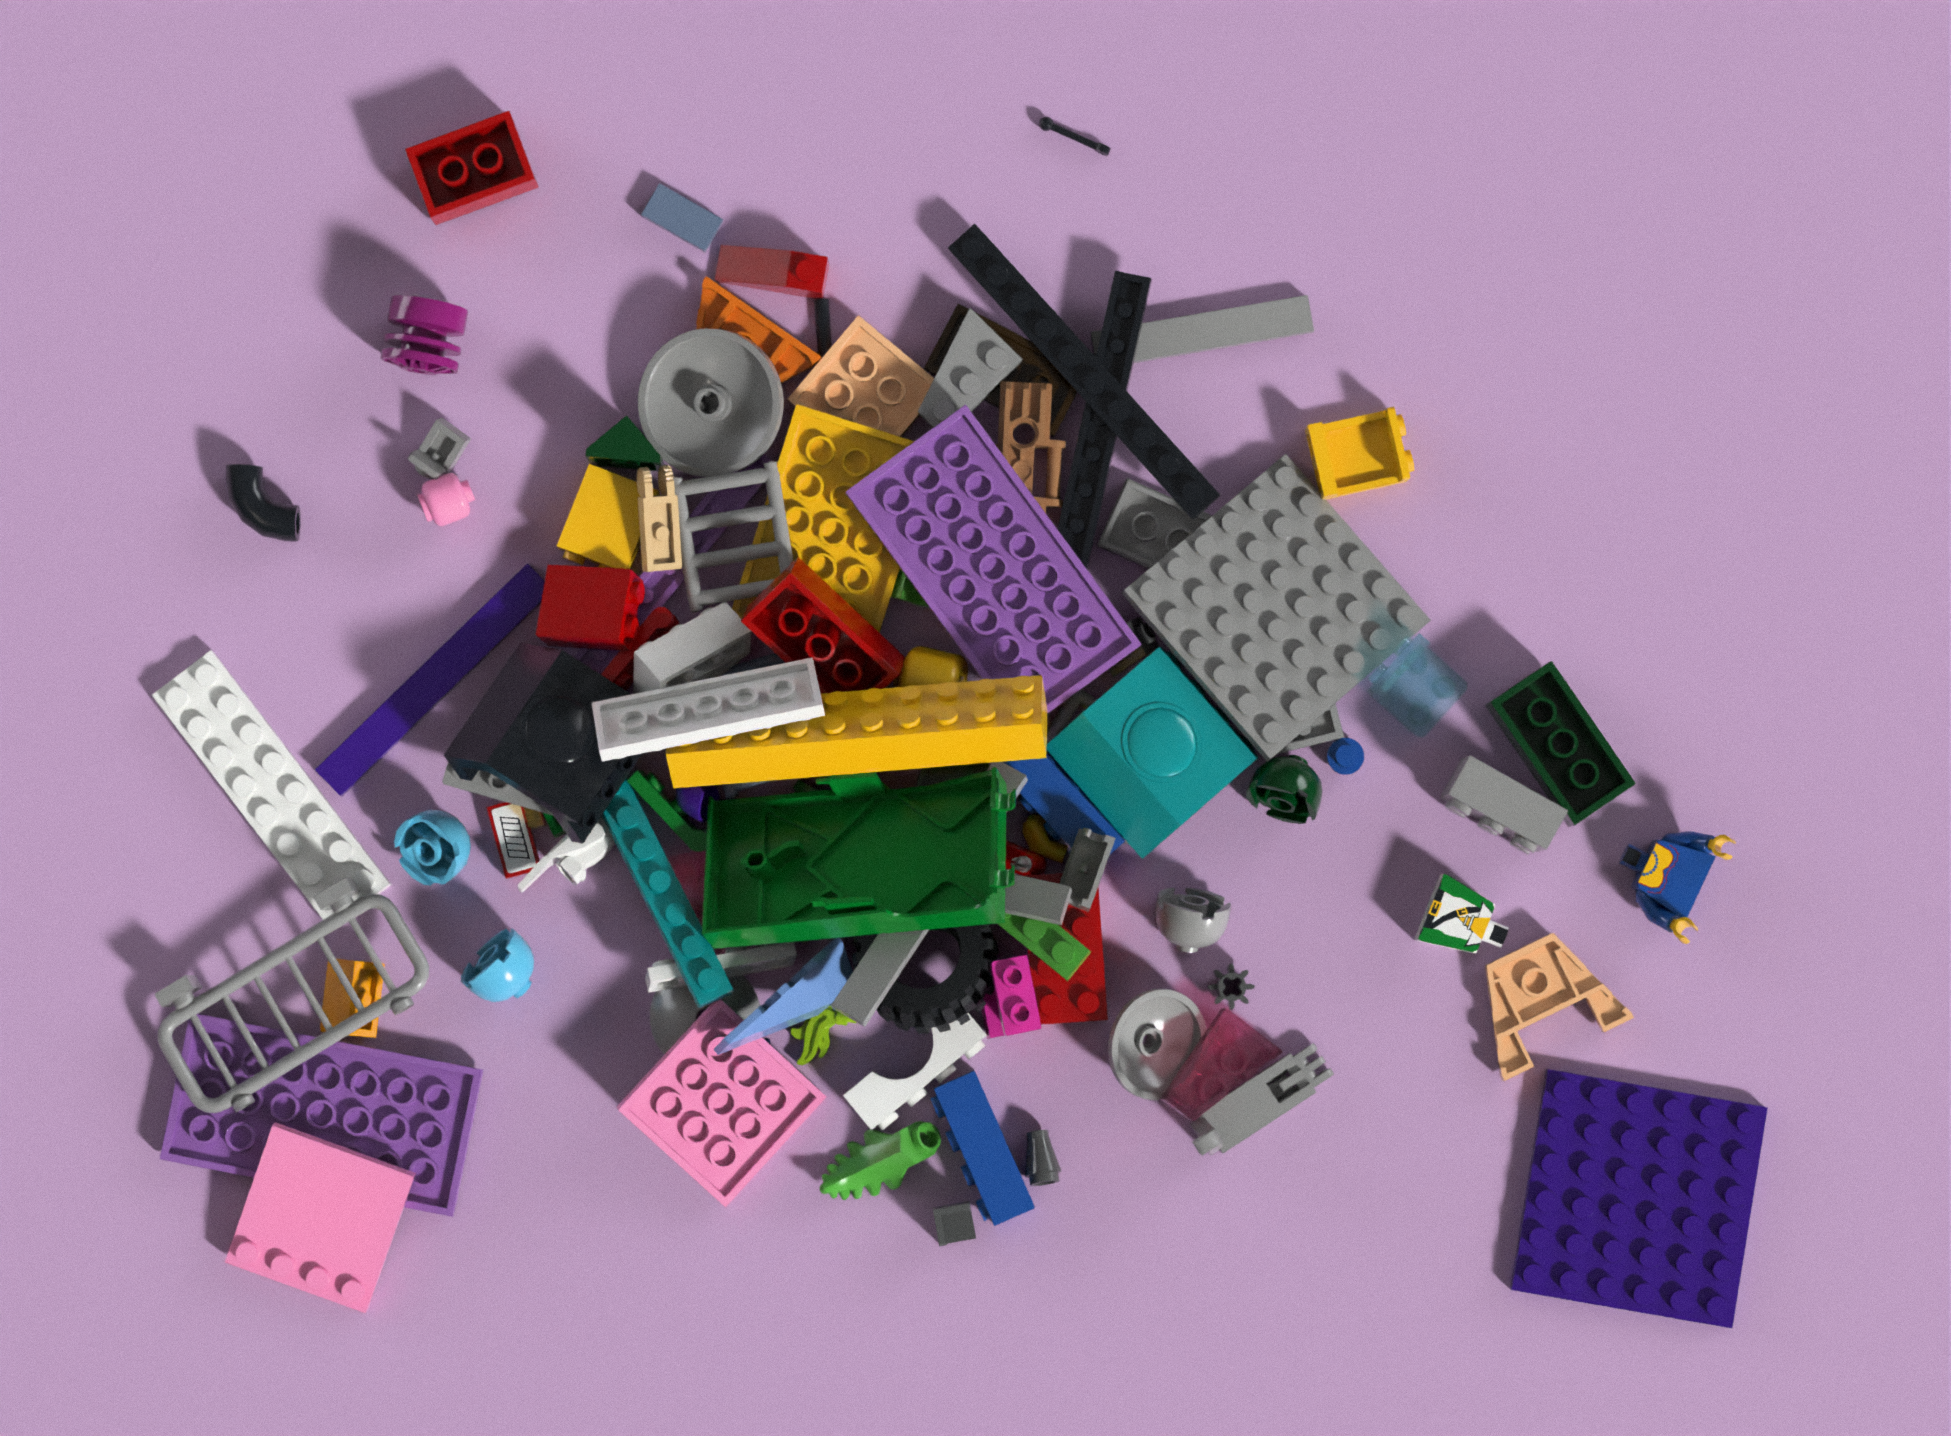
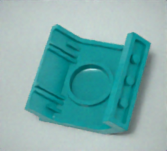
M1158 647L1047 744V751L1142 859L1258 759L1249 740L1236 733L1229 725V719L1226 714L1208 701L1203 688L1196 681L1189 679L1180 669L1181 666L1177 658H1174L1170 652H1165L1162 647Z

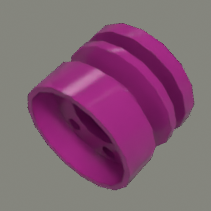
M407 295L392 296L387 320L389 323L403 328L402 333H388L384 335L386 343L399 348L382 349L381 359L409 372L425 375L456 374L459 367L458 362L443 356L461 355V348L447 342L446 339L447 337L464 335L468 316L467 309L429 298Z

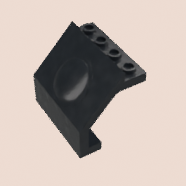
M520 643L445 752L444 757L460 779L472 781L477 772L481 770L493 774L547 808L572 842L583 844L642 753L607 761H601L592 702L631 695L629 692L561 649Z

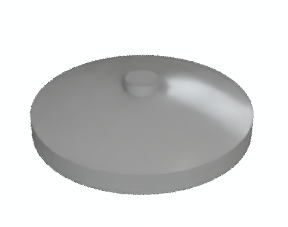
M696 329L685 332L668 341L655 353L648 363L638 392L639 419L647 440L668 464L684 473L701 477L739 472L759 460L776 438L784 409L781 381L777 370L766 353L748 338L722 329Z

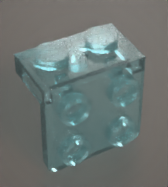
M1420 633L1413 639L1407 635L1392 651L1397 657L1388 667L1383 663L1378 666L1369 676L1368 680L1372 685L1366 690L1372 698L1419 738L1426 736L1467 690V682L1427 647L1430 642Z

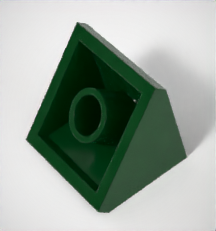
M627 415L586 448L585 457L594 466L636 470L640 467H648L650 471L659 472L660 466L665 465L661 455Z

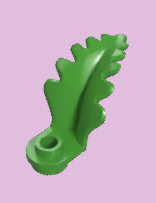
M923 1121L915 1122L894 1134L868 1129L864 1133L865 1146L851 1141L847 1144L850 1158L839 1153L834 1157L839 1166L835 1164L827 1165L826 1169L829 1175L822 1174L823 1183L819 1187L822 1194H830L833 1199L839 1193L841 1199L846 1200L850 1195V1191H852L854 1199H860L864 1186L871 1196H877L882 1182L891 1190L898 1189L909 1167L936 1153L941 1143L939 1130L932 1123Z

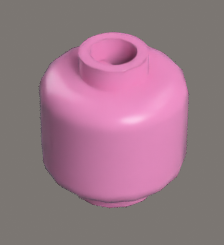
M447 473L436 480L426 481L422 485V493L417 495L427 522L433 520L438 526H445L467 517L470 513L469 502L475 500L468 481L460 482L454 473Z

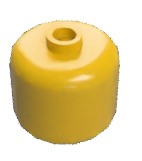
M916 646L906 655L900 674L893 680V686L905 687L908 685L919 686L942 684L945 682H967L968 664L962 655L925 646Z

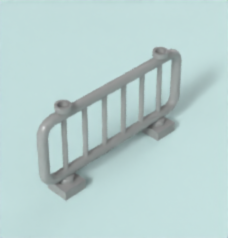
M343 878L313 897L320 910H334L335 913L196 998L193 993L203 988L196 975H185L154 994L161 1007L174 1006L176 1008L175 1011L162 1020L158 1029L157 1040L165 1058L196 1108L206 1113H218L232 1106L235 1112L241 1111L255 1102L252 1094L390 1009L394 1015H398L414 1005L411 997L425 986L429 977V965L397 907L389 898L381 894H368L354 901L352 896L359 893L360 889L354 879ZM369 909H378L383 913L414 966L413 977L398 988L395 987L356 920L357 916ZM347 922L352 926L390 993L365 1008L324 939L326 935ZM316 941L358 1010L357 1013L332 1027L292 958L293 955ZM284 961L288 964L326 1029V1032L303 1046H300L260 977ZM252 980L255 981L295 1050L270 1066L228 996ZM221 999L263 1069L239 1085L235 1082L197 1016L198 1013ZM191 1019L231 1090L217 1098H209L203 1093L173 1041L174 1029Z

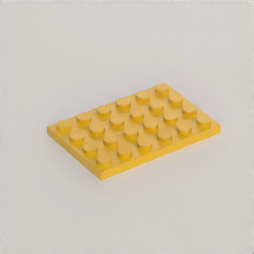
M796 404L777 463L793 561L799 557L880 633L900 567L845 492L914 441ZM768 495L766 498L765 505H769ZM772 519L759 521L752 545L775 541ZM778 556L747 561L740 584L776 579L780 575ZM756 597L734 600L732 609L742 619L748 605Z

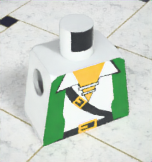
M1441 874L1438 877L1414 940L1467 953H1476L1481 941L1501 948L1509 927L1490 920L1495 908L1494 903L1452 877Z

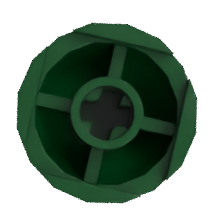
M1297 755L1276 757L1268 762H1264L1256 769L1246 790V798L1256 809L1259 803L1270 808L1266 815L1288 823L1304 824L1308 817H1311L1313 821L1317 816L1322 799V784L1314 769L1308 765L1304 758Z

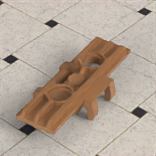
M1001 381L998 444L995 445L1032 495L1035 449H1047L1045 498H1034L1045 513L1046 508H1062L1063 500L1060 499L1062 450L1066 449V441L1050 440L1052 384ZM1028 424L1034 429L1035 437L1032 442L1022 445L1014 440L1013 431L1018 425Z

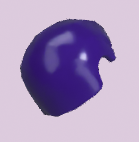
M717 785L676 788L675 798L678 806L693 819L701 823L706 822L708 797L712 796L715 801L720 800V795L716 788Z

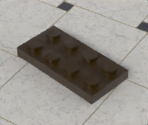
M957 304L924 366L925 371L936 376L969 310L965 306ZM976 313L1022 358V362L1003 380L1004 382L1052 384L1050 436L1055 437L1078 392L1032 341ZM1000 384L983 400L998 409L1000 404Z

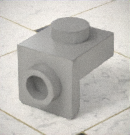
M441 417L435 421L419 449L411 452L407 459L415 465V469L419 474L436 480L444 474L451 473L471 438Z

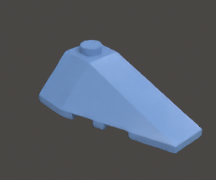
M835 938L805 964L788 983H784L764 1002L765 1004L752 1012L713 1049L717 1055L820 1015L827 1007H832V1003L853 973L843 941L840 938Z

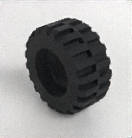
M989 924L930 929L949 933L958 942L960 958L955 970L943 982L929 988H911L901 984L896 979L877 1008L879 1015L887 1022L892 1020L898 1028L905 1031L913 1027L919 1034H929L930 1028L937 1027L940 1033L951 1030L949 1023L956 1020L959 1021L960 1025L970 1020L968 1013L973 1009L980 1012L986 1005L983 999L985 994L992 995L995 989L990 963L998 960L997 954L999 951ZM878 934L855 936L853 944L857 952L852 954L854 968L857 967Z

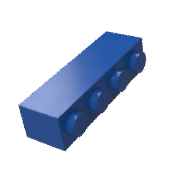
M1048 751L1046 758L1003 762L1027 776L1028 781L1021 790V795L1018 796L1019 801L1029 812L1034 813L1037 811L1046 821L1043 826L1047 832L1056 840L1062 838L1071 847L1068 851L1069 854L1078 830H1083V828L1091 829L1092 832L1099 835H1109L1116 838L1110 855L1125 842L1121 834Z
M975 1070L935 1087L936 1096L930 1098L938 1118L946 1116L952 1130L945 1132L953 1152L961 1150L967 1164L960 1166L968 1186L971 1187L976 1184L982 1198L975 1202L983 1220L991 1219L994 1226L1034 1209L1033 1201Z

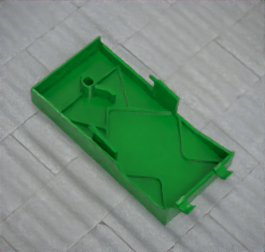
M992 767V770L920 787L887 790L876 772L816 778L817 785L829 784L831 790L715 801L712 796L708 797L702 934L714 949L1005 923V888L1015 884V866L1006 870V811L1016 807V790L1013 789L1011 793L1007 794V784L996 767Z

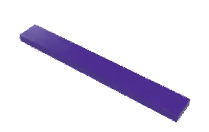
M527 563L334 750L315 771L343 797L541 604L545 581Z

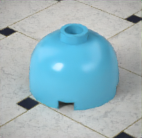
M430 809L411 816L397 829L394 839L395 848L399 846L403 856L399 859L402 868L413 879L429 886L433 883L443 885L453 879L467 864L471 850L470 836L465 826L454 815L440 810Z
M511 928L510 932L505 929L493 936L479 949L477 954L481 957L475 967L469 962L461 975V983L481 999L500 1002L512 996L519 998L532 984L529 978L534 970V956L531 947L513 928Z

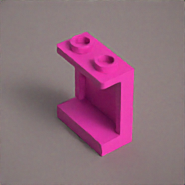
M1027 955L991 962L990 968L995 989L992 995L985 994L983 999L986 1005L981 1009L987 1039L1042 1029Z

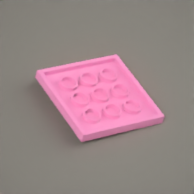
M720 999L711 1003L616 1108L726 1207L822 1103L826 1096L763 1038L717 1055L713 1049L744 1021Z
M275 1122L271 1127L225 1263L366 1313L416 1173Z

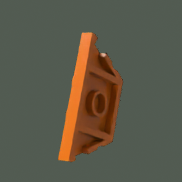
M707 276L703 279L696 329L728 330L748 338L759 346L772 361L781 383L815 366L822 359L819 354Z

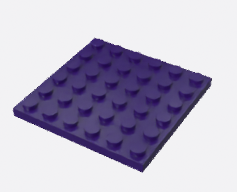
M1546 1069L1510 1289L1732 1328L1768 1107Z

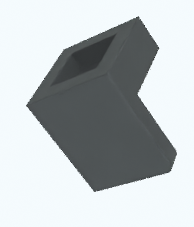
M970 1201L933 1207L939 1247L945 1246L948 1243L976 1239Z

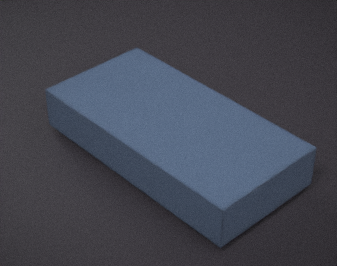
M660 183L641 214L646 220L706 253L723 223V219Z

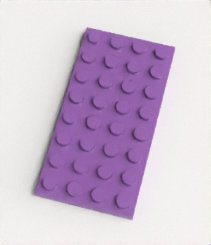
M966 404L845 492L980 678L1003 679L1042 675L1047 714L1142 645Z
M197 1014L237 1085L263 1070L234 1020ZM189 1019L181 1055L203 1093L209 1098H217L231 1090L191 1019ZM245 1023L269 1066L295 1051L283 1030ZM293 1032L300 1046L316 1038V1036ZM338 1041L254 1092L252 1096L255 1102L248 1107L235 1112L231 1106L218 1113H206L196 1108L176 1077L160 1159L254 1178L271 1127L276 1122L415 1172L416 1175L404 1207L453 1217L484 1069Z

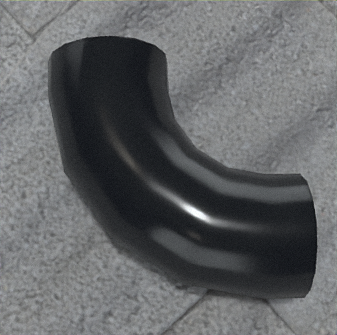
M243 464L226 465L229 501L241 521L261 536L297 542L301 527L299 505L278 503L269 497L263 485V467Z

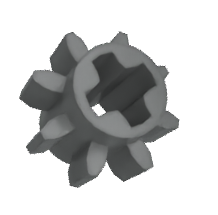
M1229 964L1227 968L1228 973L1224 975L1218 970L1213 971L1214 975L1218 978L1217 983L1208 985L1207 988L1216 990L1218 993L1213 1002L1214 1004H1218L1224 999L1228 1001L1229 1010H1233L1235 1006L1234 1001L1238 999L1244 1004L1249 1003L1244 994L1246 990L1254 989L1255 985L1246 984L1244 980L1249 972L1248 970L1236 974L1234 973L1233 964ZM1225 978L1228 980L1238 979L1237 989L1240 992L1237 996L1232 993L1227 996L1224 995L1222 991L1225 989L1223 983Z

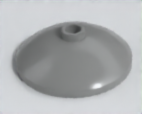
M743 975L728 978L734 989L733 994L721 1000L745 1020L760 1006L758 996L750 982ZM687 986L656 991L650 1008V1026L654 1040L663 1054L697 1020L698 1012L703 1009L706 1010L711 1005L709 1004L698 1009Z
M1164 988L1144 991L1133 997L1120 1010L1112 1025L1108 1041V1057L1112 1072L1119 1084L1135 1096L1148 1100L1170 1098L1184 1090L1200 1071L1207 1050V1029L1199 1008L1184 994ZM1147 1035L1146 1043L1143 1045V1039Z

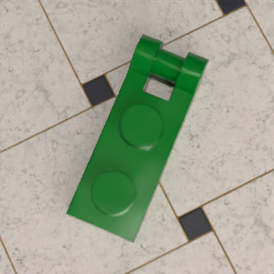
M643 770L636 771L627 782L691 850L695 852L706 851L707 830H698L687 818L688 815L678 806L676 798L671 801L662 790L666 786L652 771L647 774Z

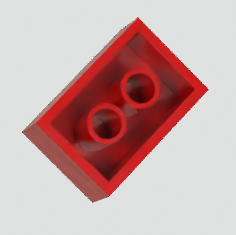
M510 111L405 149L430 218L435 225L539 188Z

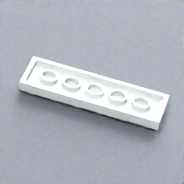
M813 657L592 702L601 761L621 759L636 754L660 751L675 746L694 744L709 739L733 736L748 731L772 728L782 724L825 716Z

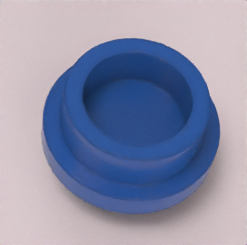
M1340 738L1330 745L1327 751V761L1331 769L1336 773L1349 775L1359 770L1362 766L1364 751L1361 745L1354 739Z

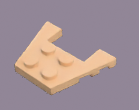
M1550 933L1485 965L1499 1072L1502 1081H1506L1534 1067L1518 1031L1584 998L1602 1032H1606L1634 1018L1627 1007L1623 1006L1616 999L1612 992L1586 968L1554 933Z

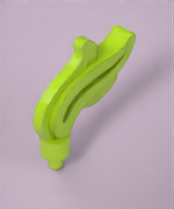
M829 1006L820 1015L805 1020L799 1029L792 1028L791 1034L795 1039H804L803 1053L797 1064L805 1065L811 1062L819 1048L821 1052L818 1057L823 1058L830 1046L829 1029L835 1024L847 1026L848 1022H857L836 1010L834 1011Z

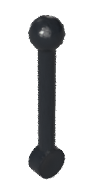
M1043 117L1039 121V127L1042 130L1055 131L1094 149L1102 155L1108 156L1111 150L1110 147L1102 143H1096L1054 124L1050 117Z

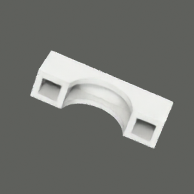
M969 1013L970 1020L963 1025H960L958 1020L949 1023L951 1029L949 1031L940 1033L937 1027L931 1028L933 1050L926 1065L916 1074L906 1078L891 1079L872 1071L843 1095L871 1130L877 1125L881 1130H884L899 1117L895 1110L907 1102L912 1107L928 1093L924 1087L936 1078L941 1083L957 1070L953 1063L963 1054L969 1060L986 1046L982 1042V1039L987 1036L986 1033Z

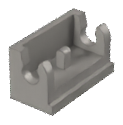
M1088 828L1078 830L1059 883L1070 886L1072 889L1068 905L1089 912L1116 838L1109 835L1096 834Z

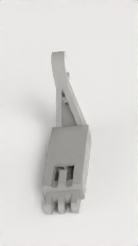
M1312 1043L1294 1056L1288 1053L1196 1113L1199 1118L1190 1123L1198 1136L1192 1143L1199 1154L1203 1156L1208 1152L1210 1155H1213L1219 1150L1221 1153H1225L1315 1094L1314 1087L1334 1075L1331 1068L1323 1070L1319 1075L1314 1071L1326 1062L1322 1055L1310 1063L1306 1059L1307 1056L1316 1052L1318 1049L1316 1045ZM1287 1072L1291 1075L1288 1078L1284 1075Z

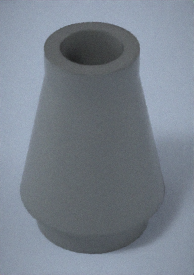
M1048 1130L1026 1133L1025 1177L1029 1178L1030 1186H1042L1059 1182L1058 1173L1062 1171L1052 1147Z

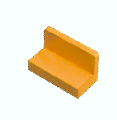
M336 959L364 1008L381 998L383 979L373 962ZM328 961L322 1009L332 1027L357 1013L358 1010ZM378 1017L349 1035L376 1038ZM320 1022V1031L326 1032V1029Z

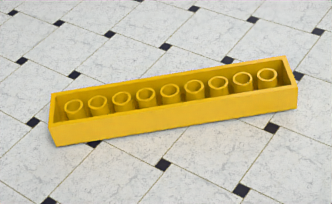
M1042 675L1018 676L1015 678L981 679L979 681L945 682L931 685H908L895 688H871L859 691L823 693L821 698L825 716L782 724L772 728L748 731L733 736L709 739L694 744L666 748V759L673 788L1046 758L1047 704Z

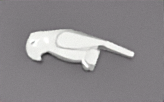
M602 816L583 844L572 842L568 835L562 838L518 884V890L524 892L542 873L553 865H556L559 872L573 885L583 882L586 879V869L602 860L615 844Z

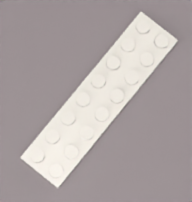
M212 650L152 694L159 706L323 920L335 912L333 909L329 911L320 910L313 897L343 878L354 879L360 889L359 893L352 896L354 901L368 894H380L392 885Z

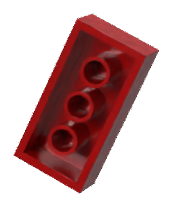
M799 557L748 605L741 619V622L785 663L813 657L821 694L834 691L868 690L871 688L883 689L900 674L905 656Z
M1063 873L1027 875L1026 877L1059 884ZM1098 887L1089 912L1068 905L1063 923L1059 925L1091 951L1090 955L1068 981L1027 949L1041 1025L1108 1020Z

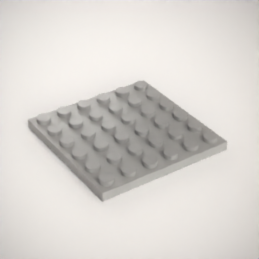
M1287 454L1276 461L1121 593L1267 762L1431 621L1328 501L1322 499L1321 493Z

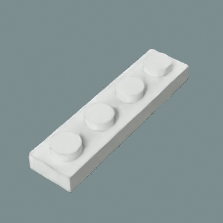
M794 942L763 944L761 945L762 947L747 949L746 946L732 947L727 949L725 954L716 956L727 977L731 978L793 966L797 953ZM673 959L657 961L652 964V967L647 968L645 981L648 993L687 986Z

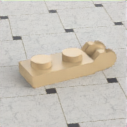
M669 465L660 466L658 485L662 495L653 496L652 474L648 467H640L637 470L636 479L637 490L640 495L638 497L642 571L654 572L682 569L678 495H675L672 468Z

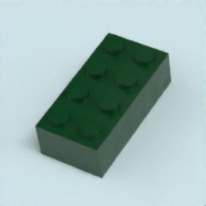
M1552 661L1546 663L1485 705L1549 800L1568 810L1563 819L1568 827L1575 826L1636 784Z

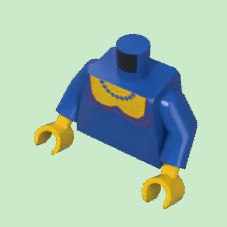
M1694 831L1668 833L1661 840H1652L1647 852L1628 844L1621 855L1619 864L1637 872L1631 888L1636 891V901L1647 919L1670 933L1673 932L1679 941L1688 944L1690 941L1681 933L1686 927H1692L1698 931V927L1693 921L1687 918L1715 857L1718 856L1725 860L1733 857L1721 852L1722 845L1726 842L1736 844V841L1726 835L1714 837Z

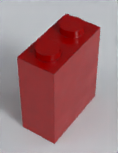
M548 564L535 635L546 645L553 647L631 651L633 639L637 638L639 632L637 613L639 604L643 602L645 596L643 580L631 569Z

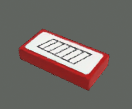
M507 802L486 807L505 878L509 879L529 873L540 861L526 808Z

